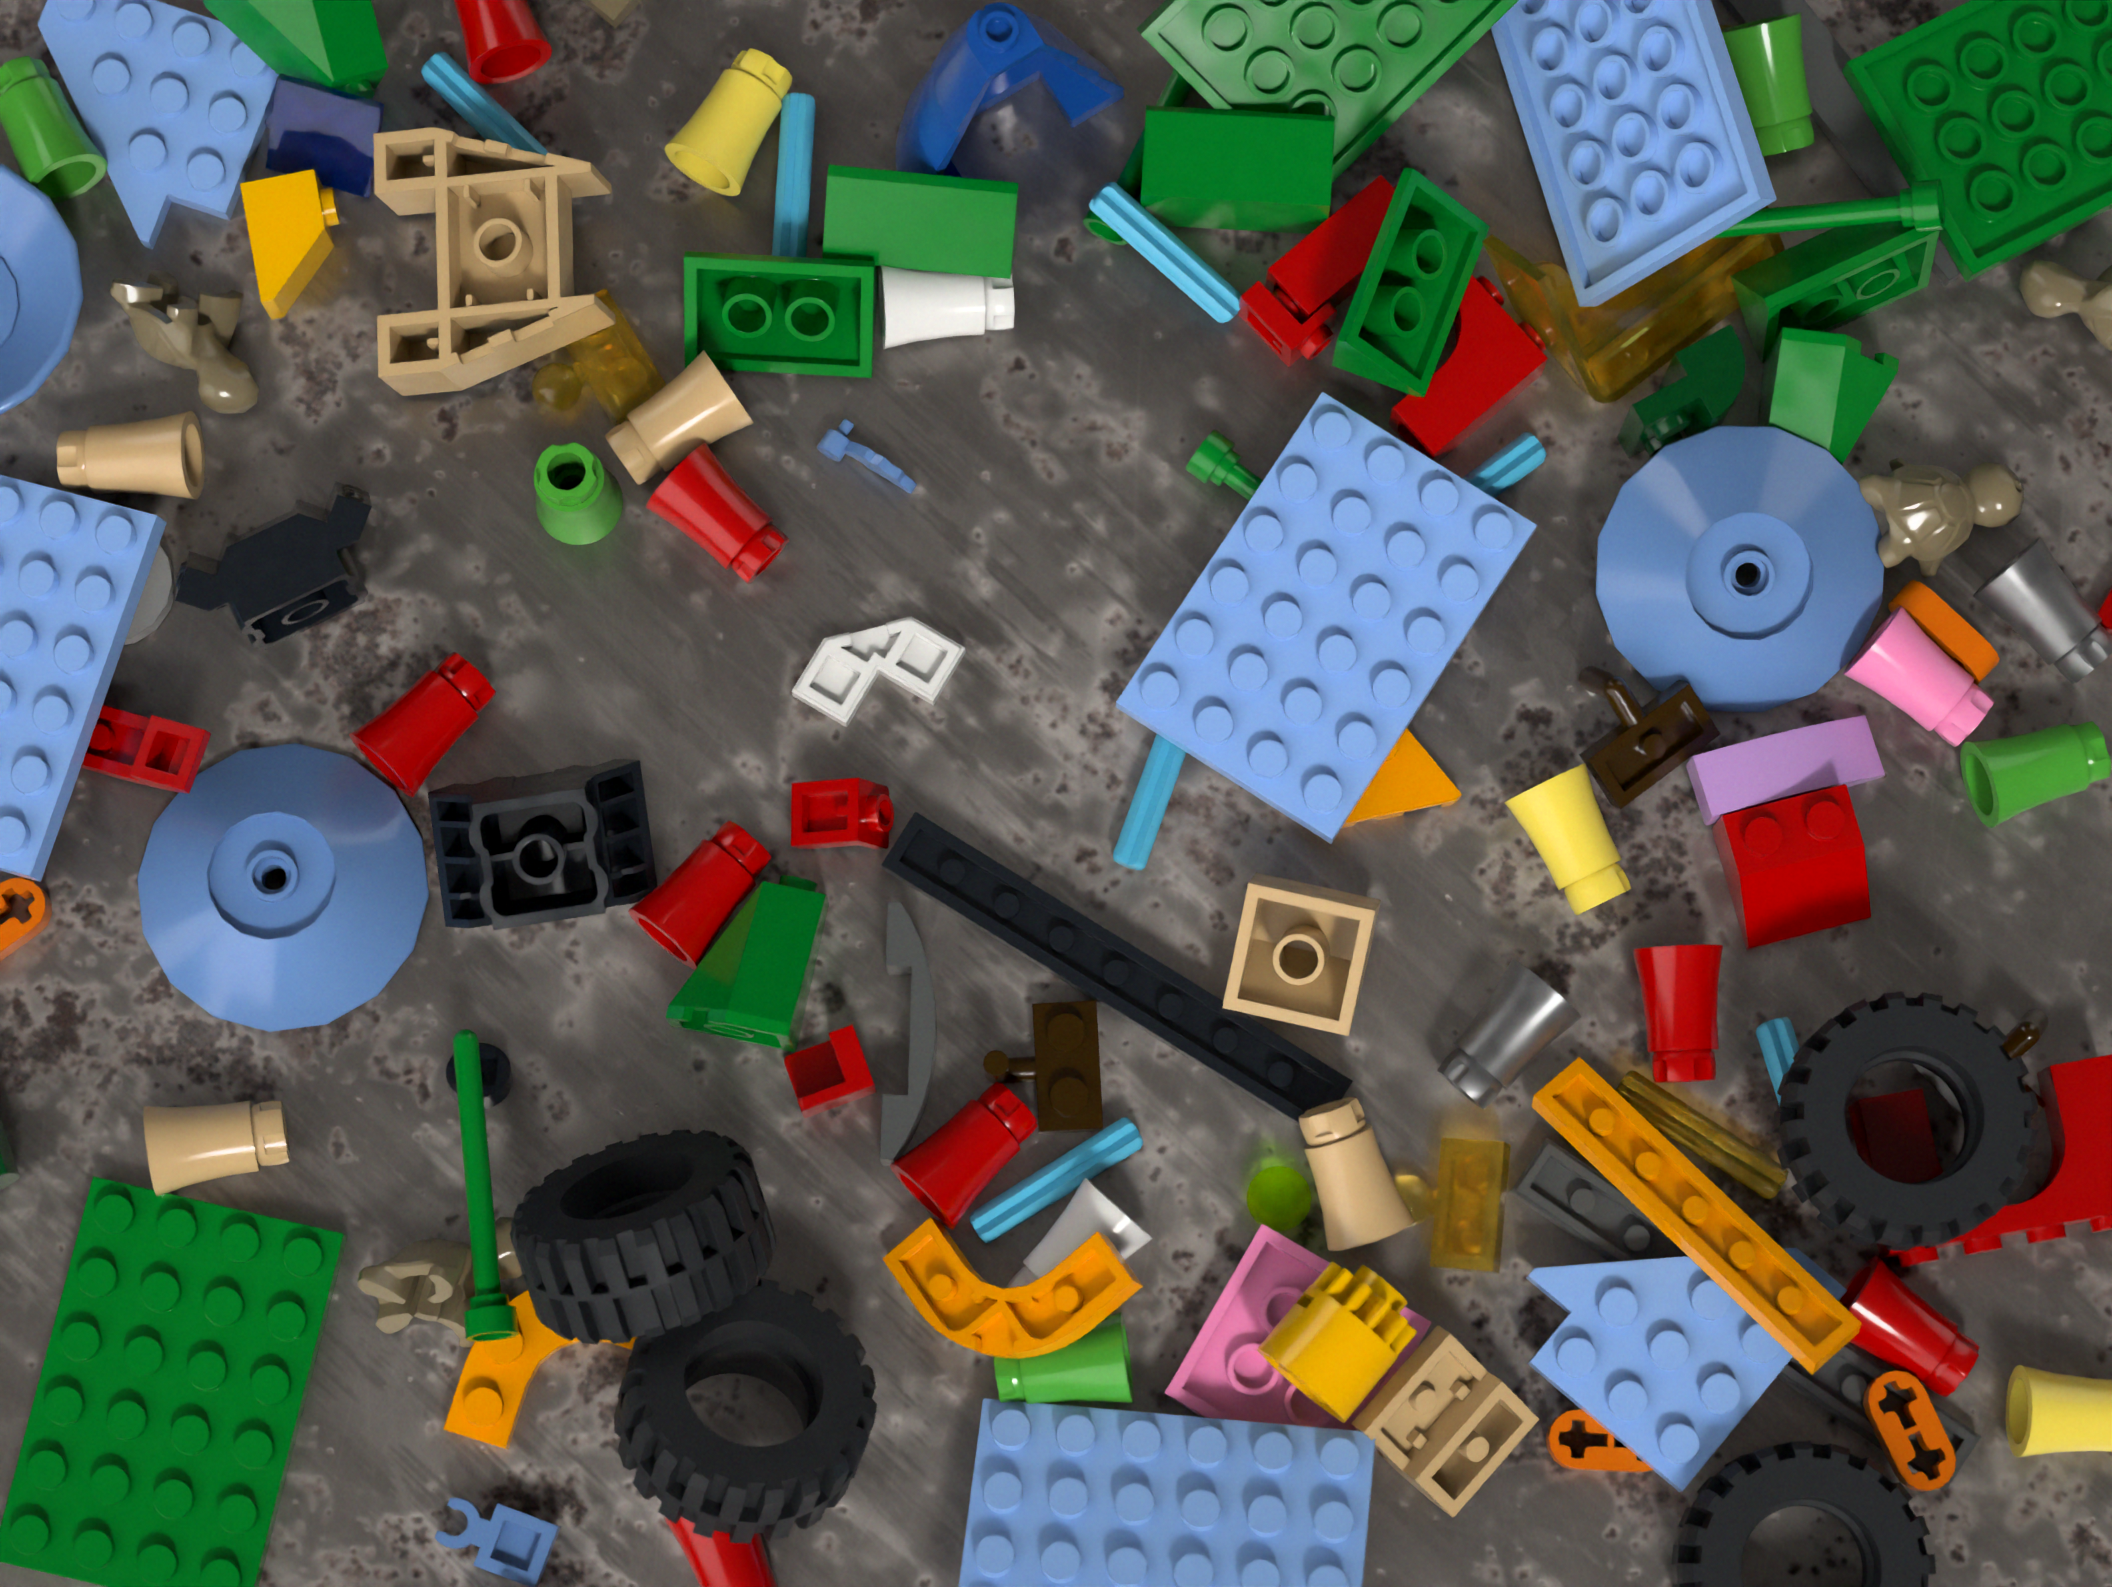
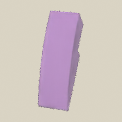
M1865 715L1806 726L1694 755L1686 765L1705 826L1716 823L1722 815L1846 784L1848 788L1885 776Z

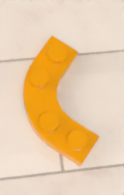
M932 1217L927 1219L882 1258L913 1305L933 1328L948 1339L968 1349L999 1358L1020 1359L1036 1357L1066 1347L1095 1328L1143 1287L1109 1237L1098 1231L1048 1274L1027 1286L1000 1288L986 1282L973 1269L943 1224Z
M528 1290L509 1302V1306H515L517 1311L519 1333L517 1336L496 1341L474 1342L464 1364L443 1430L509 1449L528 1387L540 1365L561 1348L581 1343L577 1338L571 1341L564 1339L544 1326L536 1316ZM637 1337L632 1338L630 1342L613 1345L632 1350ZM601 1340L599 1342L612 1344L609 1340Z

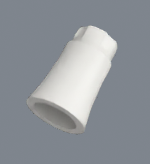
M883 265L878 266L879 319L884 349L930 339L984 335L985 330H1007L1014 327L1015 305L1012 273L1010 279L894 268Z
M1085 1177L1066 1209L1040 1243L1023 1260L1026 1267H1023L1010 1280L1006 1288L1027 1286L1048 1274L1097 1231L1109 1237L1124 1260L1153 1238Z

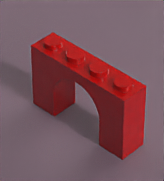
M1381 174L1267 269L1265 287L1271 293L1275 289H1279L1294 303L1301 315L1297 320L1301 325L1327 302H1330L1335 308L1357 290L1397 185L1392 187ZM1471 275L1453 322L1456 333V346L1452 355L1434 372L1425 397H1416L1408 394L1392 408L1388 422L1389 426L1406 444L1437 463L1542 375L1548 360L1547 356L1543 353L1546 350V346L1539 334L1528 323L1521 321L1517 324L1501 307L1504 305L1502 295L1482 275L1477 278Z
M2112 1054L2050 1065L2037 1073L2042 1100L2046 1103L2044 1110L2051 1138L2052 1154L2047 1175L2041 1186L2030 1198L2023 1203L2004 1206L1994 1216L1978 1225L1975 1229L1941 1245L1927 1249L1925 1246L1913 1247L1908 1251L1887 1250L1886 1245L1877 1243L1880 1259L1898 1256L1900 1267L1914 1266L1938 1261V1248L1961 1244L1964 1256L2003 1249L2001 1237L2026 1233L2028 1244L2042 1243L2067 1237L2065 1226L2089 1222L2091 1233L2112 1230ZM1923 1088L1859 1099L1848 1107L1858 1155L1875 1172L1888 1179L1902 1183L1926 1181L1944 1172L1936 1154Z

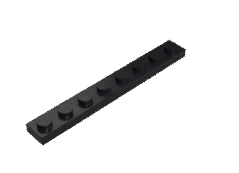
M917 812L913 814L881 864L882 870L1091 999L1096 1000L1099 1004L1299 1127V1116L1314 1107L1343 1099L1353 1082L1348 1077L1244 1013L1222 1008L1223 1001Z

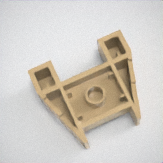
M436 127L373 133L375 195L398 216L436 212L438 310L377 316L378 377L402 396L465 390L616 324L615 314L595 294L574 296L572 198L612 194V185L591 162L551 153L543 155L512 148L507 143L489 139L480 141L462 137L453 131Z

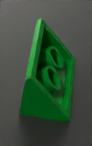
M1146 105L1140 204L1164 226L1310 234L1329 218L1335 116Z
M829 164L822 258L875 261V266L883 265L894 268L1010 279L1018 241L1019 183Z
M1414 168L1403 169L1336 341L1332 366L1416 397H1425L1490 226Z
M1902 221L1834 227L1730 275L1754 350L1760 362L1764 363L1782 327L1831 332L1927 287L1940 230L1916 232L1915 226L1903 227Z
M685 251V368L704 350L718 370L872 378L878 299L875 261Z

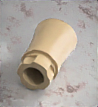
M703 350L677 377L650 399L629 412L626 416L630 421L626 420L611 429L605 435V438L632 478L639 485L657 474L661 467L667 472L683 461L700 445L704 443L710 445L718 439L754 422L707 353Z
M193 411L151 420L91 425L88 430L64 431L58 437L56 446L57 471L62 487L68 488V490H92L94 494H159L198 499L202 493L205 479V449L201 426Z
M1347 1097L1322 1104L1298 1117L1301 1131L1307 1142L1304 1150L1313 1174L1323 1214L1328 1250L1339 1251L1366 1245L1398 1233L1414 1222L1387 1168L1372 1125L1366 1124L1364 1112L1357 1097Z
M251 1101L193 1107L144 1106L143 1119L146 1150L156 1196L200 1182L230 1175L260 1171V1165L273 1166L290 1162L288 1131L282 1101L262 1102L253 1106Z

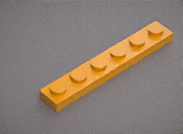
M1580 1056L1533 1095L1531 1107L1812 1375L1858 1334L1862 1323Z

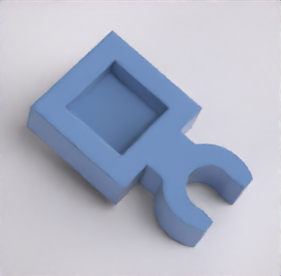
M462 1498L449 1499L447 1506L462 1511L467 1517L468 1525L466 1530L458 1536L437 1531L435 1539L440 1544L454 1549L466 1548L472 1544L478 1546L480 1549L473 1566L528 1587L539 1586L561 1526L499 1503L496 1505L491 1520L483 1518L480 1509L473 1502Z

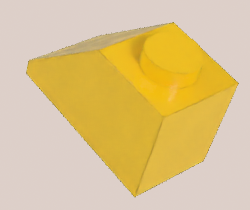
M314 169L240 183L260 299L271 320L283 318L334 248L331 226L341 224L334 188L324 189Z

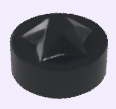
M479 1043L485 1109L498 1105L508 1096L512 1088L513 1077L506 1054L494 1045ZM453 1054L446 1067V1079L450 1094L458 1103Z

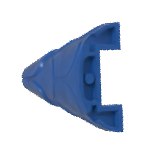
M997 2L985 5L981 10H977L949 36L933 61L931 68L910 95L897 136L896 171L962 177L951 161V158L971 119L1037 79L1041 80L1071 128L1124 98L1123 91L1125 88L1104 64L1082 50L1079 45L1063 35L1047 20L1008 3Z

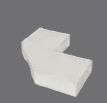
M912 616L886 622V625L851 634L846 632L826 637L791 691L792 696L847 727L880 674L934 706L965 655L966 648Z

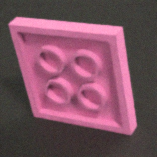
M1261 1224L1164 1395L1205 1418L1358 1431L1351 1423L1418 1348L1432 1322L1407 1307L1403 1308L1399 1314L1409 1321L1408 1324L1417 1331L1416 1335L1398 1355V1359L1381 1377L1345 1423L1339 1421L1297 1389L1257 1351V1348L1300 1299L1305 1290L1316 1281L1330 1264L1280 1233Z

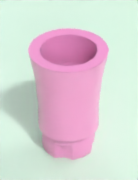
M1902 606L1896 608L1880 624L1843 672L1844 675L1875 691L1907 713L1927 731L1934 729L1941 738L1954 747L1958 746L1973 732L1987 715L1995 701L1986 691L1973 683L1974 677L1953 661L1923 632Z

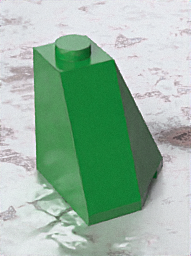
M203 0L205 7L316 111L339 105L344 110L364 105L374 97L375 90L389 68L371 0Z
M1782 327L1763 363L1757 426L1777 427L1827 449L1842 465L1896 376L1899 359L1883 352L1876 353L1874 360L1862 355V342L1846 334Z
M787 875L780 876L779 884L763 881L668 1005L665 1018L670 1026L795 1053L829 908L826 894L816 892L818 884L807 879Z

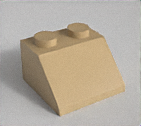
M1256 872L1248 882L1222 1008L1349 1036L1369 959L1381 900Z

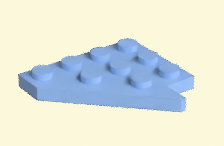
M47 0L37 25L94 145L107 161L108 167L106 170L144 247L154 249L171 202L230 221L241 193L240 183H244L284 80L221 21L157 0Z
M1798 1248L1784 1249L1838 1301L1846 1293V1288ZM1688 1256L1534 1268L1526 1277V1279L1568 1313L1566 1318L1527 1364L1612 1434L1614 1438L1632 1451L1639 1459L1651 1467L1678 1492L1686 1488L1793 1357Z

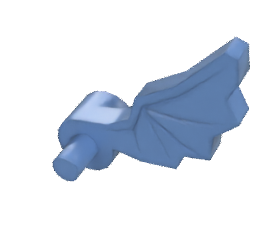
M847 419L842 420L836 431L829 428L817 445V449L828 458L840 462L845 454L851 456L868 469L910 494L917 486L911 478L905 475L903 470L893 465L885 457L875 453L866 446L850 441L847 436L854 427V424Z

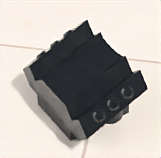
M335 481L325 508L296 499L292 511L242 535L227 532L218 560L189 551L186 561L181 563L177 574L175 601L208 612L229 605L241 633L247 634L254 648L263 647L265 650L364 603V598L367 596L368 591L348 548L360 539L372 507L369 492L353 485Z
M614 759L596 766L572 765L556 769L554 772L521 777H495L477 784L454 783L428 792L445 927L469 929L492 925L493 930L604 914L607 907L636 903L658 887L640 760Z

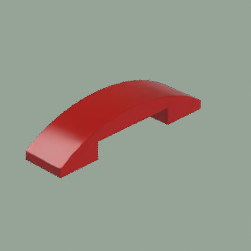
M103 705L81 768L146 786L189 794L212 733L151 715L148 718Z

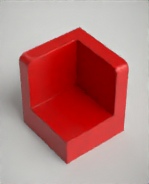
M853 1024L828 1033L831 1039L829 1041L785 1057L784 1063L804 1119L877 1093Z

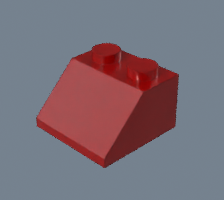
M1846 784L1722 815L1712 827V833L1746 950L1871 918L1865 847Z

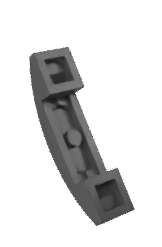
M888 901L886 968L888 975H911L908 1095L882 1094L880 1161L882 1166H890L892 1162L904 1154L919 1126L932 1086L937 1052V1012L928 961L920 937L901 902Z

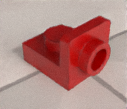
M1258 280L1240 296V311L1238 315L1288 367L1302 355L1308 361L1312 360L1335 337L1331 329L1335 326L1337 310L1330 302H1327L1301 325L1297 321L1301 317L1297 307L1279 289H1275L1271 293Z
M859 777L792 783V847L803 850L857 845L874 850L887 849L889 847V831L894 823V807L889 797L887 786Z

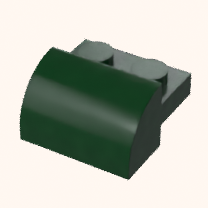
M1731 324L1676 352L1661 381L1660 390L1631 405L1617 436L1629 459L1645 450L1650 457H1653L1663 446L1683 439L1680 433L1683 430L1687 437L1717 425H1722L1741 390L1745 376L1744 351Z

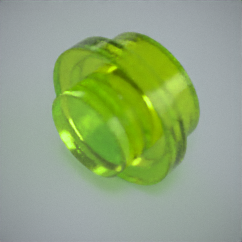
M1284 1166L1269 1167L1259 1172L1251 1181L1246 1196L1247 1208L1252 1218L1260 1226L1264 1224L1274 1231H1287L1298 1226L1307 1216L1311 1206V1191L1307 1181L1297 1171Z

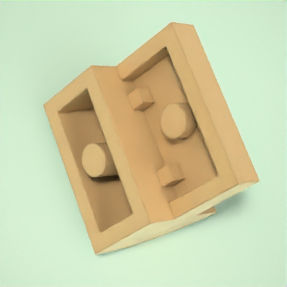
M1437 1325L1351 1424L1371 1440L1375 1438V1448L1378 1450V1454L1424 1496L1454 1518L1538 1422L1539 1418L1502 1380L1489 1373L1450 1332Z

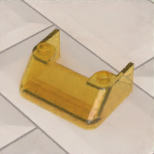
M1779 233L1710 239L1597 307H1579L1567 272L1557 264L1550 261H1540L1533 264L1493 234L1482 241L1515 312L1539 334L1548 352L1577 387L1600 403H1611L1625 396L1669 362L1676 352L1691 345L1739 308L1740 305L1730 275L1785 250Z

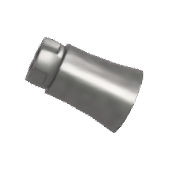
M2041 537L2034 540L2013 557L1973 595L1974 598L2002 618L2017 632L2048 666L2054 663L2060 673L2072 684L2077 683L2088 675L2112 653V636L2099 624L2102 618L2084 600L2063 573Z
M1512 959L1493 993L1473 1021L1453 1043L1457 1049L1453 1050L1446 1057L1437 1071L1460 1093L1484 1110L1497 1097L1502 1087L1508 1090L1521 1073L1557 1037L1582 1017L1569 1002L1523 964Z

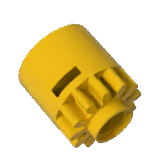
M1331 1261L1316 1281L1305 1290L1300 1299L1257 1348V1351L1303 1394L1330 1415L1345 1423L1381 1377L1398 1359V1355L1416 1335L1417 1331L1408 1324L1409 1321L1399 1314L1408 1302L1382 1277L1364 1265H1361L1353 1275L1347 1269H1342L1335 1262Z

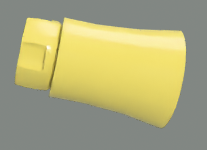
M749 48L748 51L742 50L733 61L730 69H725L711 92L690 120L665 146V153L669 160L682 173L704 187L726 196L739 195L752 160L769 127L781 110V100L791 86L792 76L789 71L777 63L771 56L753 48Z
M1585 763L1565 771L1505 802L1542 857L1558 890L1565 888L1564 893L1576 916L1631 889L1625 872L1620 864L1616 863L1622 860L1609 834L1595 799Z
M2022 1365L2016 1366L2010 1376L2006 1395V1432L2013 1455L2019 1458L2054 1452H2112V1379L2064 1375Z

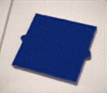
M280 73L276 79L273 111L265 120V125L270 129L266 168L284 174L314 169L322 185L369 198L373 193L374 186L373 133H381L385 104Z

